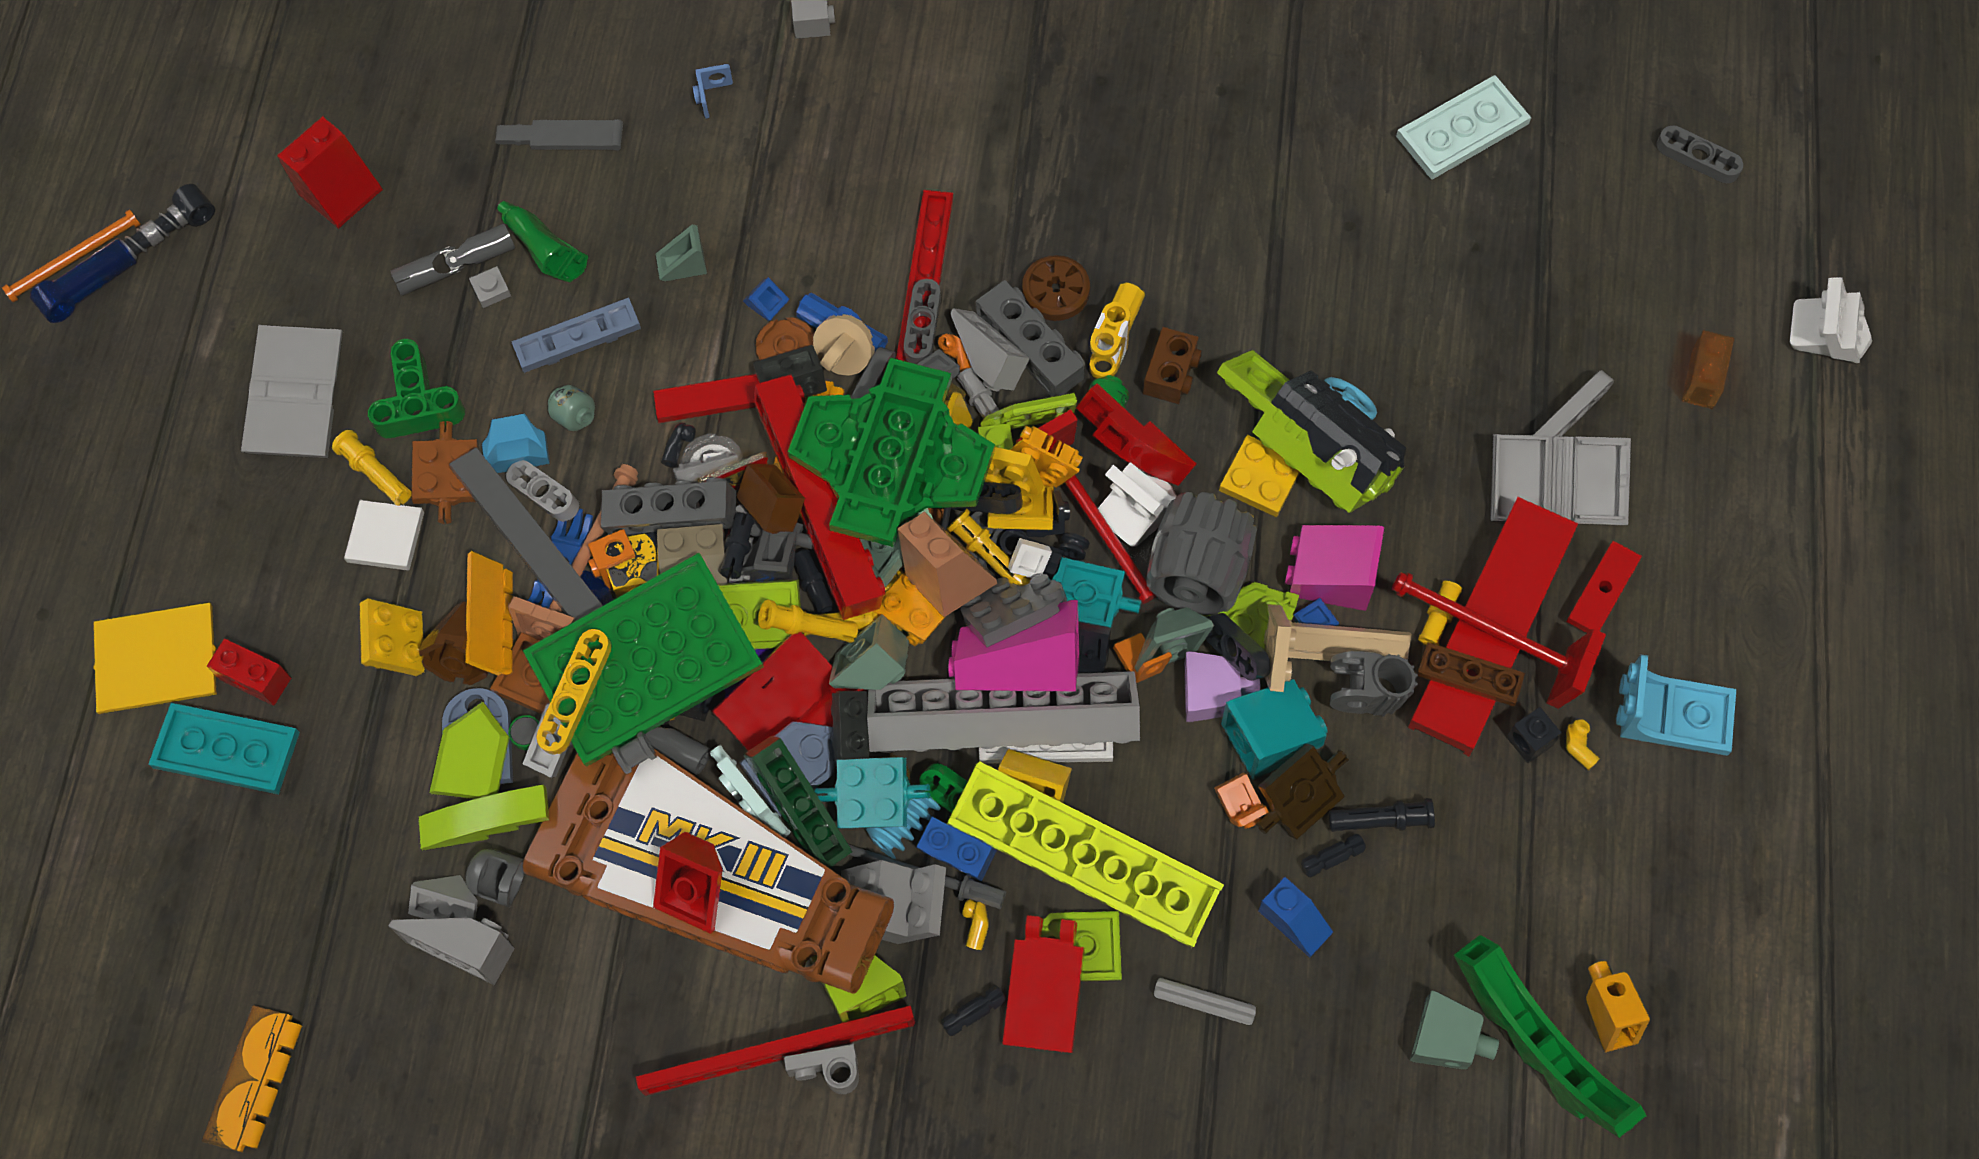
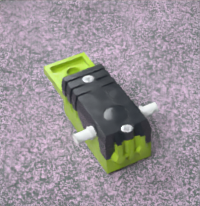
M1251 350L1222 363L1217 371V374L1225 379V383L1230 388L1238 390L1248 398L1249 403L1254 408L1264 412L1252 431L1260 438L1261 443L1283 457L1289 467L1297 469L1307 477L1313 487L1326 493L1340 509L1351 513L1367 502L1373 501L1381 493L1388 492L1403 470L1406 447L1394 438V432L1389 428L1383 429L1349 400L1345 401L1342 398L1343 395L1336 390L1333 391L1324 380L1318 379V375L1312 370L1289 380L1254 350Z

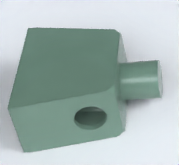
M1431 991L1425 1001L1410 1061L1456 1069H1468L1473 1062L1475 1054L1494 1060L1499 1040L1480 1034L1484 1020L1481 1014L1438 992Z

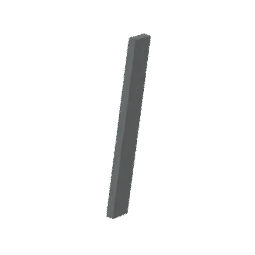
M477 447L449 464L452 472L566 615L574 617L575 621L603 606Z

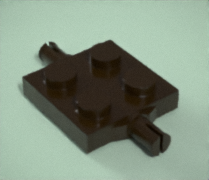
M1306 743L1258 786L1266 798L1270 812L1256 823L1258 829L1263 834H1267L1271 828L1280 822L1288 835L1297 840L1345 797L1337 784L1335 772L1349 761L1347 755L1343 751L1338 750L1326 762L1320 757L1314 746Z

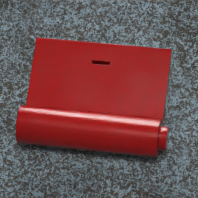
M798 632L785 639L762 662L764 667L747 676L712 710V713L749 751L768 737L775 736L792 721L833 727V716L831 714L832 693L867 690L833 688L829 684L832 665L802 632Z

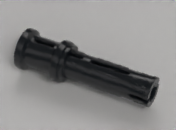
M1425 798L1424 802L1404 803L1402 800H1397L1393 803V806L1329 810V822L1331 832L1378 827H1395L1399 831H1404L1406 827L1426 825L1428 829L1434 828L1435 814L1431 798Z

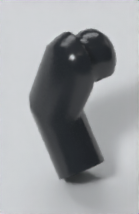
M683 422L675 426L665 446L661 460L663 465L671 468L677 466L684 441L692 442L695 438L696 429L693 425H686Z

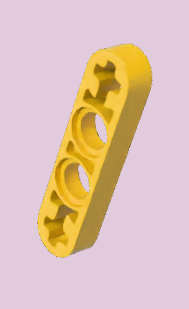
M598 629L587 630L579 638L538 729L537 743L548 754H561L569 746L610 655L611 642L605 633ZM599 638L602 648L601 650L595 649L590 657L593 662H596L595 666H592L586 660H580L581 656L588 660L591 649L587 644L589 641L595 642ZM579 668H587L590 671L589 680L582 685L575 684L572 680L573 673ZM568 698L575 700L576 709L571 715L564 716L559 713L558 708L561 701ZM556 717L562 723H567L568 726L565 728L560 724L557 734L561 737L559 743L553 742L549 746L550 742L546 739L547 734L555 733L558 725L553 722V718Z

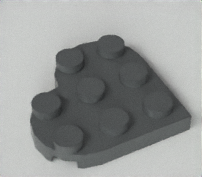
M1047 574L1033 577L1030 583L1024 586L1009 583L1008 578L1003 577L996 579V585L961 607V612L966 625L986 647H989L1057 614L1060 611L1058 605L1062 601L1067 602V597L1062 584L1055 580H1050Z

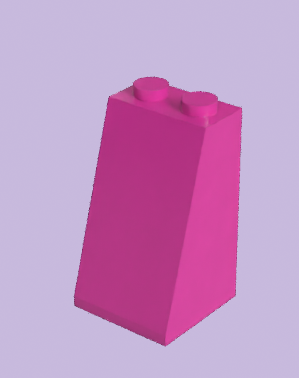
M1078 600L1061 602L1058 605L1060 611L1057 614L989 647H986L968 626L960 628L958 641L953 640L952 657H949V677H955V690L1076 691L1079 666Z

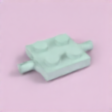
M719 745L714 748L710 755L717 761V766L723 773L719 780L737 801L743 798L739 805L744 811L786 838L791 831L781 821L779 814L771 811L737 769V762L731 759L723 747Z

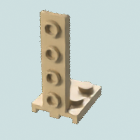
M1268 604L1269 620L1268 628L1265 630L1264 644H1266L1265 651L1271 664L1270 673L1265 677L1270 691L1284 692L1285 681L1290 682L1292 662L1288 661V658L1330 661L1334 655L1339 653L1364 651L1378 653L1382 656H1387L1388 654L1397 656L1399 654L1400 657L1408 659L1412 635L1410 632L1293 623L1291 620H1288L1281 605Z

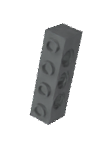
M1004 280L976 300V313L1030 358L1025 369L1051 397L1065 394L1084 380L1085 362L1081 355L1075 350L1071 351L1065 345L1064 338L1056 329L1051 330L1048 327L1041 312L1037 308L1032 309L1025 302L1024 295L1017 287L1012 288ZM1017 315L1018 318L1008 319L1007 316ZM1029 336H1036L1039 339L1030 341L1026 338ZM1049 357H1055L1059 360L1056 362H1048L1045 359Z
M709 478L706 482L702 483L680 480L675 482V485L647 483L644 487L639 488L617 485L613 490H602L601 528L609 535L622 529L625 530L627 536L656 532L657 529L723 524V529L732 528L733 518L736 514V490L722 478ZM701 499H705L704 504L700 508L695 509L696 503ZM674 501L673 506L669 510L664 511L666 504ZM643 503L641 510L633 514L635 507Z

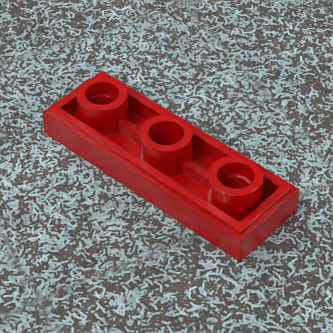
M1612 541L1566 622L1586 633L1594 628L1600 631L1642 556ZM1600 588H1604L1607 593L1602 592Z

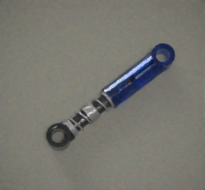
M186 184L180 187L173 194L172 205L167 208V213H159L158 219L155 221L149 220L146 224L140 226V229H136V234L131 237L125 236V241L116 238L55 281L46 280L37 284L30 293L31 301L50 323L64 321L73 313L77 303L136 264V255L142 251L147 252V247L150 245L155 247L160 241L164 240V236L169 237V232L175 228L180 229L185 224L197 227L207 223L215 213L214 205L195 184Z

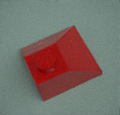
M683 832L661 846L653 908L710 934L715 931L723 872L714 844Z

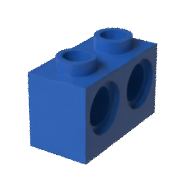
M931 817L917 845L920 851L971 875L981 882L997 852L992 846L934 817Z

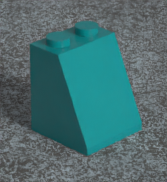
M1294 679L1290 680V682H1285L1284 692L1270 691L1268 687L1232 699L1225 704L1221 725L1252 780L1278 769L1306 743L1314 746L1315 749L1324 745L1327 737L1326 733L1328 732L1326 724L1320 715L1315 716L1309 706L1311 705V700L1307 691L1303 687L1299 688Z

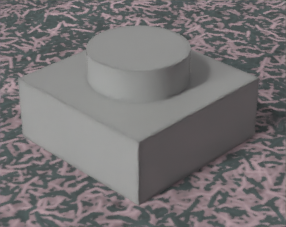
M497 266L469 278L483 308L511 296Z

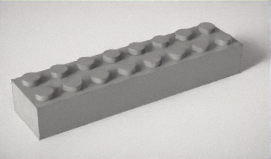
M1135 671L1078 674L1076 691L955 690V679L898 681L895 684L888 683L881 690L869 689L867 722L870 752L891 753L901 750L923 752L928 749L959 750L961 748L974 747L992 749L999 746L1023 748L1029 745L1060 746L1072 743L1092 745L1097 742L1123 744L1130 741H1140V706Z

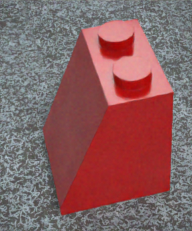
M323 116L277 155L298 195L338 229L383 190L345 135Z

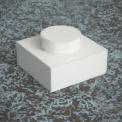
M1019 538L1008 565L1009 571L1030 578L1043 574L1052 553L1050 547Z

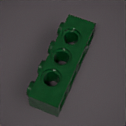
M770 736L743 754L804 852L828 868H831L853 852L781 738Z

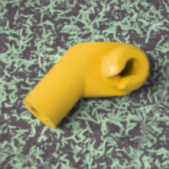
M1577 719L1574 723L1569 724L1566 730V749L1589 771L1600 758L1587 747V733L1590 732L1589 724L1585 720Z

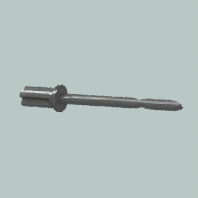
M849 845L853 851L849 854L850 856L868 862L883 860L911 869L919 868ZM969 874L964 877L963 882L945 876L944 887L959 891L958 900L971 899L998 909L1002 908L1006 891L976 882L971 879Z

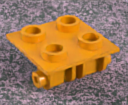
M1025 426L1020 435L1023 439L1009 450L1032 455L1043 485L1057 488L1080 471L1077 467L1080 465L1083 457L1078 454V450L1065 443L1062 445V441L1058 440L1051 452H1048L1054 437L1050 435L1045 441L1047 433L1035 426H1032V428Z
M905 572L883 596L880 609L872 611L879 616L883 614L891 623L907 631L908 636L906 638L913 646H917L918 643L923 644L945 618L922 595L916 586L908 580Z

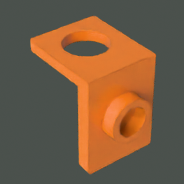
M619 530L588 544L593 556L592 559L588 560V563L595 578L602 576L607 589L612 588L606 569L636 556L625 530ZM612 542H621L624 545V550L620 555L612 557L606 554V547Z
M1142 633L1118 642L1113 647L1126 671H1135L1136 683L1161 673L1172 658L1171 652L1165 653L1143 663L1138 672H1136L1135 665L1146 640Z

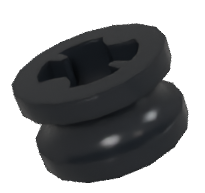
M1064 533L1061 538L1063 544H1060L1058 549L1063 550L1064 557L1068 559L1084 560L1086 557L1084 550L1089 548L1090 542L1078 534Z

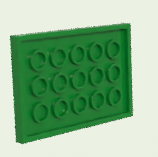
M700 553L523 650L551 702L581 635L587 630L598 629L604 632L610 640L612 647L610 655L571 740L586 767L612 753L613 747H622L636 739L637 733L641 731L645 734L764 667ZM599 638L595 642L589 641L587 644L591 649L588 660L584 656H581L580 660H586L592 666H595L596 662H593L590 657L595 649L601 650L602 648ZM587 668L577 669L572 676L573 682L577 685L585 684L590 678V671ZM568 698L561 701L558 708L559 713L564 716L571 715L576 709L575 700ZM562 723V725H563L565 728H567L568 724H567V723Z

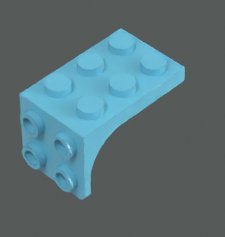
M1640 654L1635 663H1630L1627 675H1622L1619 693L1624 694L1623 706H1619L1616 724L1621 726L1620 737L1726 756L1732 752L1736 689L1654 674L1647 670L1648 655Z

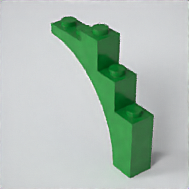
M1479 935L1454 954L1486 1017L1507 1030L1522 1061L1544 1075L1557 1102L1562 1108L1580 1120L1585 1116L1618 1138L1630 1131L1647 1116L1638 1102L1606 1079L1562 1035L1528 992L1500 945Z

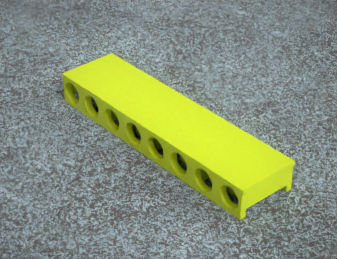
M980 761L976 764L947 822L948 825L1191 948L1195 946L1212 906L1224 884Z

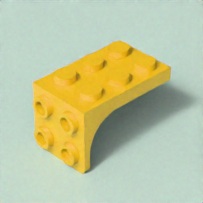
M953 392L950 400L945 402L949 409V414L955 424H963L971 429L972 417L961 393ZM995 447L985 482L1014 484L1020 487L1022 496H1027L1028 494L1040 496L1044 485L1032 455Z

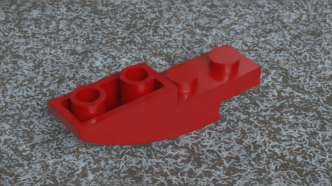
M1097 383L1090 388L1076 407L1098 428L1093 434L1094 437L1119 457L1129 463L1131 462L1137 468L1154 477L1179 486L1197 465L1151 421L1143 426Z

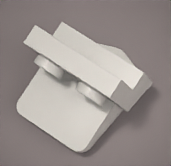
M1842 277L1829 278L1828 289L1822 291V298L1796 300L1793 306L1790 335L1792 348L1860 363V358L1863 357L1872 343V337L1864 317L1865 307L1860 292L1847 293Z
M1131 462L1123 471H1120L1113 465L1105 474L1113 481L1110 486L1113 490L1098 509L1115 534L1130 546H1138L1160 526L1169 503L1176 499L1177 495L1168 482L1144 474Z

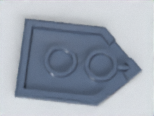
M792 721L774 736L782 739L813 790L833 775L835 762L833 761L834 750L832 747L833 727ZM746 759L741 761V767L770 807L779 816H782Z

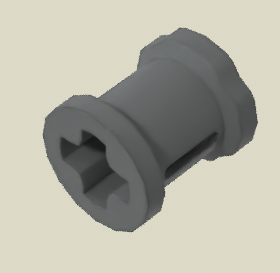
M643 731L637 733L636 739L622 747L615 746L612 748L618 764L626 774L631 773L633 767L648 758L651 760L657 758L651 742Z

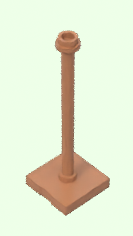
M622 464L614 472V477L617 481L612 490L617 485L634 486L638 480L637 470L632 466ZM601 511L571 565L579 576L582 575L588 560L592 556L588 544L600 539L604 533V530L601 528ZM514 596L508 607L518 637L522 632L538 640H543L575 622L574 617L561 613L562 609L554 599L549 609Z

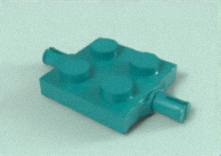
M1061 558L1058 572L1052 580L1062 584L1067 601L1078 600L1079 622L1111 628L1114 617L1119 612V609L1139 613L1141 600L1123 597L1122 585L1125 571Z
M906 758L837 760L835 788L815 789L816 794H828L826 796H818L821 802L835 801L837 807V827L839 829L907 827V808L910 799L930 798V793L917 792L930 791L929 784L910 785L907 778Z

